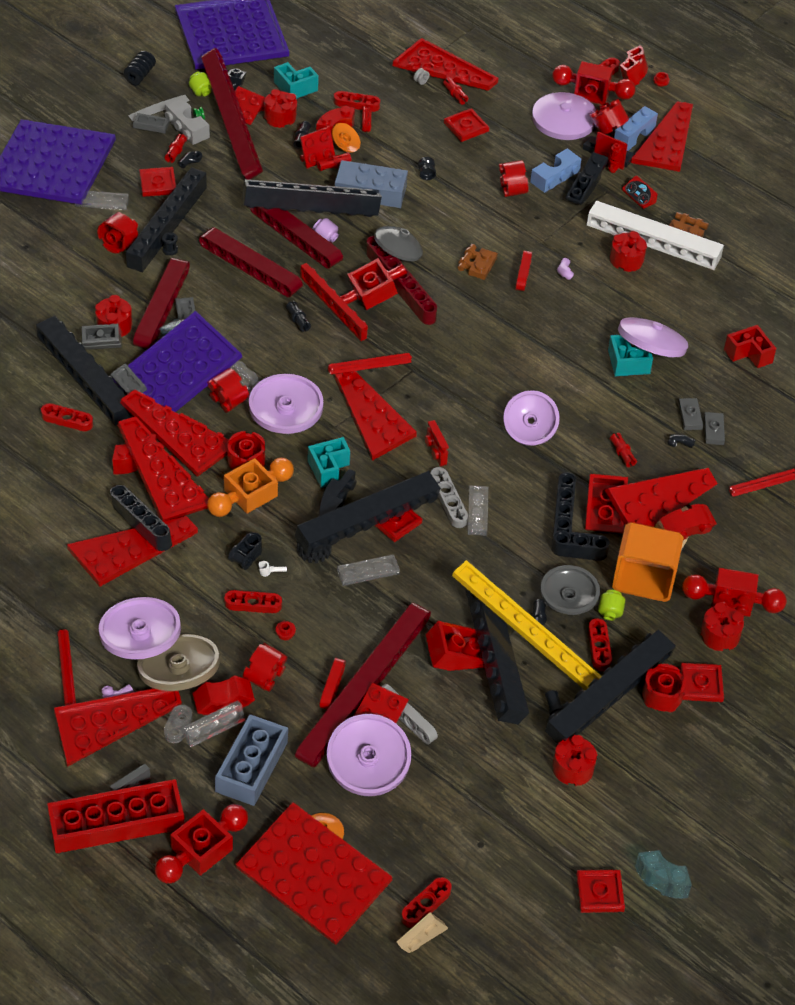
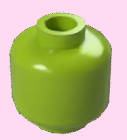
M195 72L191 75L189 87L196 96H208L211 93L212 86L207 74Z
M607 590L600 596L598 612L604 616V619L614 621L615 618L621 617L624 613L625 598L619 591Z

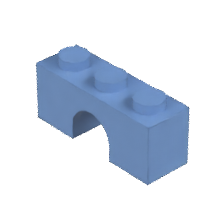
M644 106L629 118L624 125L615 130L614 138L627 143V150H630L636 145L640 133L647 136L655 129L658 113Z
M567 148L555 156L554 167L542 163L532 169L530 182L545 193L559 183L566 181L569 177L577 174L581 169V158Z

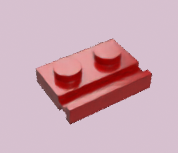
M429 421L425 443L427 446H430L434 460H437L440 466L447 465V449H449V446L436 421Z

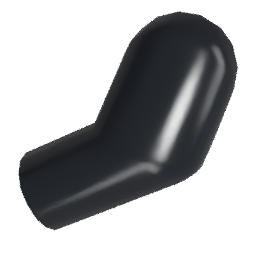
M200 151L188 152L179 161L178 165L181 168H185L190 163H198L202 159V153Z
M671 434L667 441L668 445L676 447L677 443H681L690 448H693L696 440L683 434Z

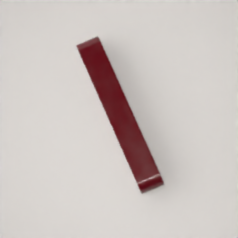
M257 206L250 208L255 216L326 269H330L343 260V254L336 246L289 211L281 210L280 208L265 209Z
M215 227L210 228L199 237V242L203 248L286 297H291L303 286L302 280L297 275Z
M374 236L367 239L366 255L371 261L379 258L388 271L402 264L398 258L384 251L377 244ZM404 266L407 274L393 280L398 294L422 323L426 325L434 324L437 317V304Z
M177 258L170 259L135 332L134 346L149 349L156 343L175 299L188 275L189 261Z

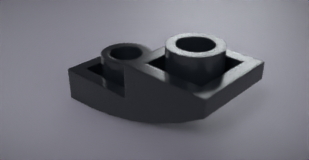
M230 69L228 74L234 91H236L238 86L242 87L246 72L240 69Z

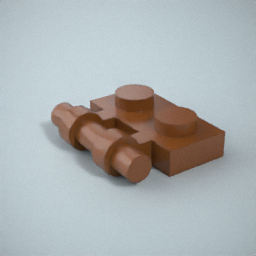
M677 212L675 219L672 220L669 226L703 237L709 223L703 222V219L692 218L689 214Z
M471 244L470 247L466 248L464 257H461L459 260L458 270L464 271V269H468L470 276L485 280L497 259L498 253L481 248L480 252L475 251L476 245Z

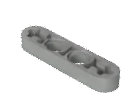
M441 467L434 468L431 474L440 488L450 489L448 493H444L440 489L438 495L450 523L456 528L465 527L468 522V513L448 472ZM455 502L457 506L451 507L448 503Z
M384 684L383 686H381V687H383V688H385V689H387V690H390V691H392V692L398 694V693H397L391 686H389L388 684ZM407 703L399 719L424 743L430 744L438 737L435 728Z

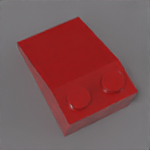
M590 474L585 530L624 533V522L605 489L628 484V477Z
M437 621L427 632L426 639L434 668L448 671L485 668L475 629Z

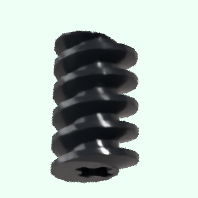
M140 51L125 68V79L132 85H139L150 70H152L153 66H155V57L147 51Z

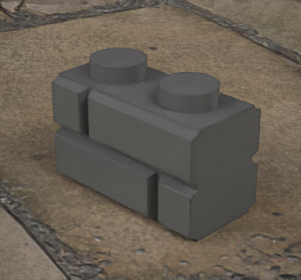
M119 324L82 326V343L85 350L121 348L122 339Z

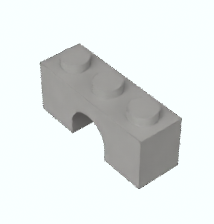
M183 98L165 105V117L169 118L175 129L185 135L192 145L210 138L209 124L201 116L192 118L191 106Z

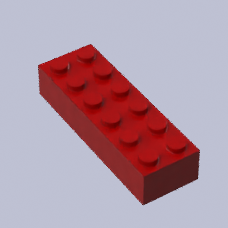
M176 779L47 803L56 854L176 831L184 825V812Z

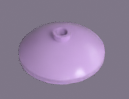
M521 392L508 402L504 411L506 431L511 438L523 445L536 446L545 443L552 438L559 425V411L555 402L542 392ZM533 418L535 422L530 424L528 419Z

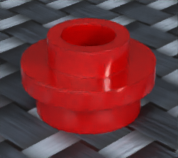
M658 72L654 76L653 81L656 85L663 87L669 84L670 79L667 73Z
M282 621L277 624L276 634L280 639L289 640L295 635L296 628L292 622Z

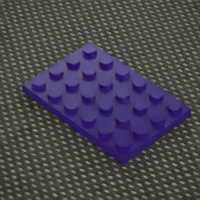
M195 311L130 363L128 367L146 386L147 390L143 394L155 399L156 403L164 407L165 405L171 407L172 411L176 412L208 386L207 382L240 360L242 354Z

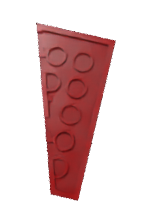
M423 38L393 60L394 67L414 72L423 68L429 72V76L445 80L451 77L454 82L488 91L498 83L499 79Z
M677 101L632 157L631 163L680 172L693 104Z
M356 371L335 374V380L346 399V404L351 410L353 420L364 439V444L370 452L372 461L416 437L417 431Z
M133 390L121 399L120 404L134 417H137L152 434H156V438L197 477L227 455L229 439L225 438L224 434L220 432L215 433L207 429L206 425L182 413L178 414L172 411V408L167 405L164 407L156 403L155 399L137 390Z
M137 417L118 422L120 432L162 521L176 519L208 509L207 503L209 498L201 486L196 485L191 479L190 474L172 455H169L164 450V446L152 437L151 432Z
M704 468L605 489L625 525L632 522L654 527L662 517L683 508L718 483L710 469Z
M187 516L163 521L170 528L172 547L198 533V528ZM135 528L67 544L68 551L99 587L164 552L153 547Z
M154 688L54 708L67 767L180 707L182 702L179 691H163Z

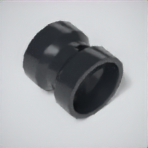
M431 157L421 158L418 162L420 177L423 180H432L436 176L435 161Z

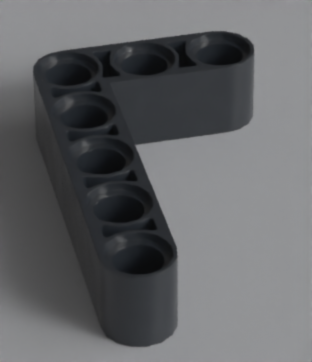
M569 472L562 473L559 476L552 552L557 556L602 561L607 558L610 544L609 539L603 535L572 532L576 477Z

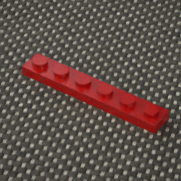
M307 263L302 264L300 278L360 341L367 339L368 326L366 322L362 321L356 312L347 305L345 300L341 299L336 291L329 287L326 281L316 273L314 268H311Z

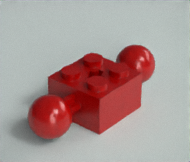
M584 61L581 62L577 74L573 73L567 65L557 66L552 73V78L556 84L564 86L574 82L576 83L574 94L584 97L592 103L601 105L606 103L610 91L615 92L618 98L628 100L634 96L636 90L634 83L629 79H622L617 83L611 82L613 68Z
M719 568L715 585L707 584L705 578L697 574L688 576L683 582V592L688 598L697 600L704 597L705 594L712 595L711 607L717 603H723L736 609L743 616L750 617L754 603L762 604V607L769 613L781 612L787 603L786 596L780 589L771 588L764 593L757 592L759 574Z
M238 804L228 805L223 809L221 821L219 822L204 809L171 834V848L177 855L163 856L157 861L155 865L156 877L163 883H174L182 876L183 866L186 864L200 876L233 850V836L228 831L237 832L246 826L248 813L245 808Z

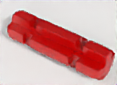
M370 106L363 107L362 130L364 132L371 131L372 108Z

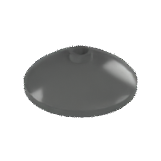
M383 226L378 228L374 234L377 244L396 258L405 261H417L423 254L418 240L404 228Z
M564 565L553 568L545 574L541 582L540 591L545 603L553 610L563 614L577 615L585 613L596 605L600 596V586L597 579L587 570L577 566Z

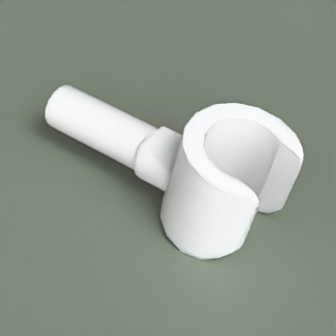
M267 561L259 562V571L264 577L270 575L271 572H287V567L269 566Z

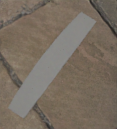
M186 95L175 97L141 109L128 116L134 121L137 113L152 115L166 110V104L183 98L186 102L190 100Z

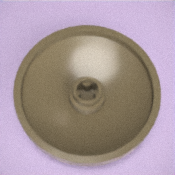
M181 634L175 644L165 652L154 657L138 659L137 667L139 676L146 685L163 691H179L198 686L210 679L219 668L220 656L217 646L211 640L198 635Z

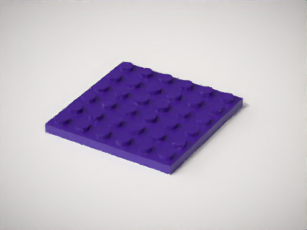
M209 0L175 5V12L195 69L205 68L201 56L214 47L221 53L225 65L289 56L288 46L270 0Z
M21 119L0 155V191L82 205L116 140V136L110 133Z

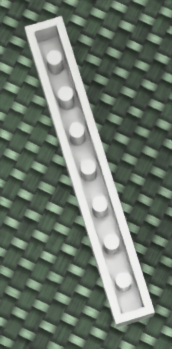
M599 201L595 202L588 214L587 226L613 235L636 231L646 241L647 247L715 270L722 256L723 244Z

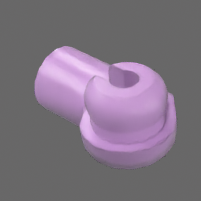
M563 258L557 271L562 277L570 280L574 275L568 267L570 260Z
M130 685L123 687L119 691L113 690L110 686H105L102 689L103 698L134 692Z

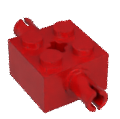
M379 258L347 274L353 290L339 297L345 300L347 305L357 299L361 300L366 310L397 295L398 292L393 280L406 275L407 272L402 264L388 271Z

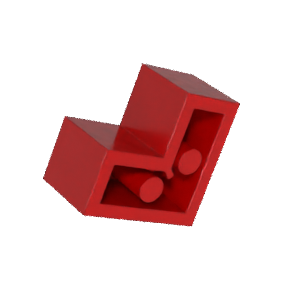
M758 325L728 334L724 346V351L733 362L749 357L757 368L772 364L777 349Z

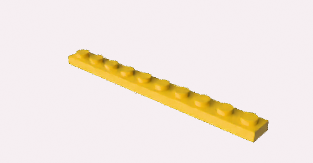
M467 560L453 572L452 576L584 690L589 688V684L595 678L599 680L602 677Z

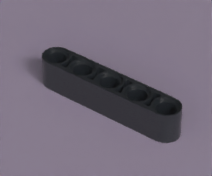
M117 485L110 490L113 508L153 547L159 551H166L172 547L170 528L127 487Z

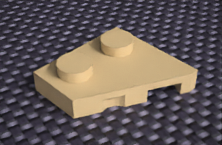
M430 912L401 937L397 943L403 950L410 953L446 931L448 927L442 920Z

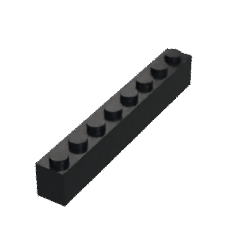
M190 168L126 251L128 268L143 273L164 245L162 236L165 233H173L206 190V172Z
M244 179L242 191L243 204L249 208L257 206L265 209H296L301 212L310 210L316 213H347L352 216L362 214L367 217L379 215L382 198L379 190L247 179Z
M53 316L36 324L39 340L114 426L118 425L119 421L134 417L120 404L121 399L126 396L122 388L118 387L114 383L113 378L105 373L103 367L95 362L92 354L87 353L83 344L75 339L74 334L66 329L62 321Z
M430 471L424 472L298 525L295 537L306 554L318 552L323 547L329 544L334 545L343 538H351L357 532L367 531L372 526L379 523L383 524L395 516L400 517L411 509L416 510L423 504L433 503L437 500L441 488Z
M467 589L466 596L497 719L501 722L519 725L529 714L506 622Z
M659 629L653 634L649 633L643 639L642 644H636L631 648L630 654L626 657L624 655L621 656L613 668L608 667L599 680L595 678L589 684L587 690L578 692L574 701L571 703L569 701L566 702L558 714L553 713L546 721L548 724L545 732L557 744L562 740L567 741L569 737L579 735L646 678L649 669H653L666 661L672 655L676 645Z

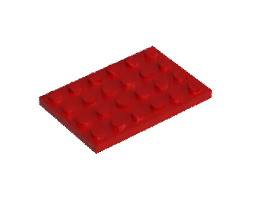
M294 802L236 864L238 870L335 945L393 880L391 875Z

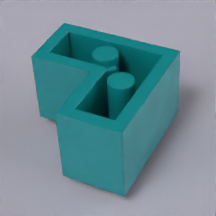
M288 62L274 67V83L281 91L295 94L296 99L318 91L319 75L311 67L296 71Z
M610 335L608 353L615 376L650 374L653 362L651 352L639 347H632L631 343L621 335Z
M344 437L308 446V463L320 488L327 487L332 478L339 481V468L350 465V449Z

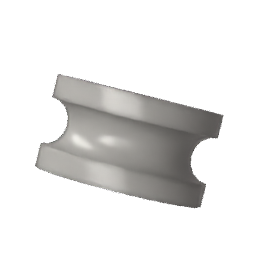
M423 68L418 69L414 75V80L421 85L425 84L429 79V72Z

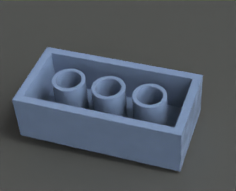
M341 160L335 186L379 190L382 196L380 205L401 208L407 187L408 171Z
M249 715L215 777V792L255 806L288 743V728Z

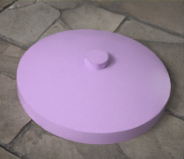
M566 92L551 93L541 97L535 103L532 120L537 129L547 136L561 140H574L585 137L594 130L595 124L590 114L596 111L590 101L579 95Z
M628 317L622 319L618 327V331L624 339L654 354L667 357H681L685 355L688 348V342L679 333L652 320Z
M294 374L273 375L261 380L252 389L249 396V411L255 422L269 431L282 434L298 433L310 428L320 419L323 412V396L320 389L307 378Z
M150 597L132 598L114 605L103 615L99 624L100 640L103 646L112 654L126 659H145L157 656L171 648L181 632L180 617L175 608L163 600Z
M361 714L345 720L334 730L328 742L327 763L332 776L339 785L357 795L377 796L393 790L403 781L410 767L411 747L406 734L395 722L380 715Z

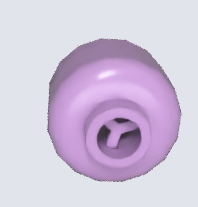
M328 218L319 219L313 226V230L329 242L333 243L339 236L337 234L338 226Z

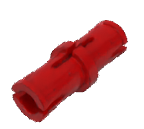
M451 77L446 78L449 83L444 80L443 85L450 91L451 96L455 97L461 105L465 104L462 99L464 98L467 102L469 98L462 91L460 85H457Z
M178 134L175 141L170 144L169 151L165 155L167 162L171 160V163H173L177 155L182 152V147L187 141L185 135L182 134L181 136V134Z
M349 152L337 156L332 155L330 158L317 161V168L319 171L338 168L341 160L351 162V155Z
M620 433L613 434L610 437V441L615 446L617 455L621 456L627 467L634 466L637 463V459L630 451L631 447L625 443Z

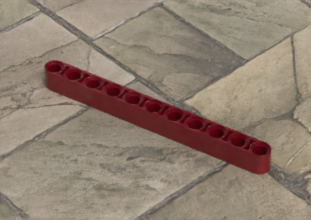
M214 47L202 55L201 58L241 172L247 180H251L262 173L263 169L223 57L218 49Z
M414 602L409 605L300 744L295 754L296 759L312 768L319 764L327 753L328 742L334 730L342 722L355 715L372 683L380 685L427 624L431 611Z

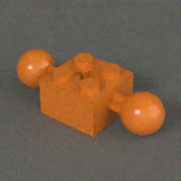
M254 458L224 475V491L227 494L217 492L211 495L207 503L209 512L216 517L226 516L231 511L232 504L235 502L246 513L255 510L278 496V481L284 482L292 477L294 472L293 464L286 458H277L271 463L269 471H267Z

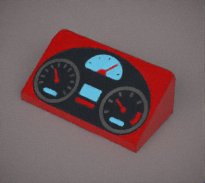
M637 175L622 188V191L643 209L655 204L657 201V192Z

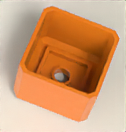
M632 522L626 524L612 588L626 594L663 602L669 601L684 537L679 532Z

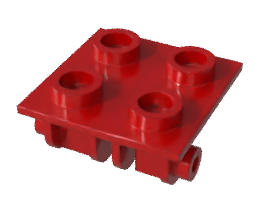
M238 86L235 94L246 124L251 126L258 112L264 111L265 97Z
M330 127L300 137L303 150L300 160L305 162L306 168L317 165L319 160L335 155Z
M597 132L594 152L608 157V169L611 173H615L618 169H624L628 144Z
M372 683L354 716L375 714L397 723L409 699Z

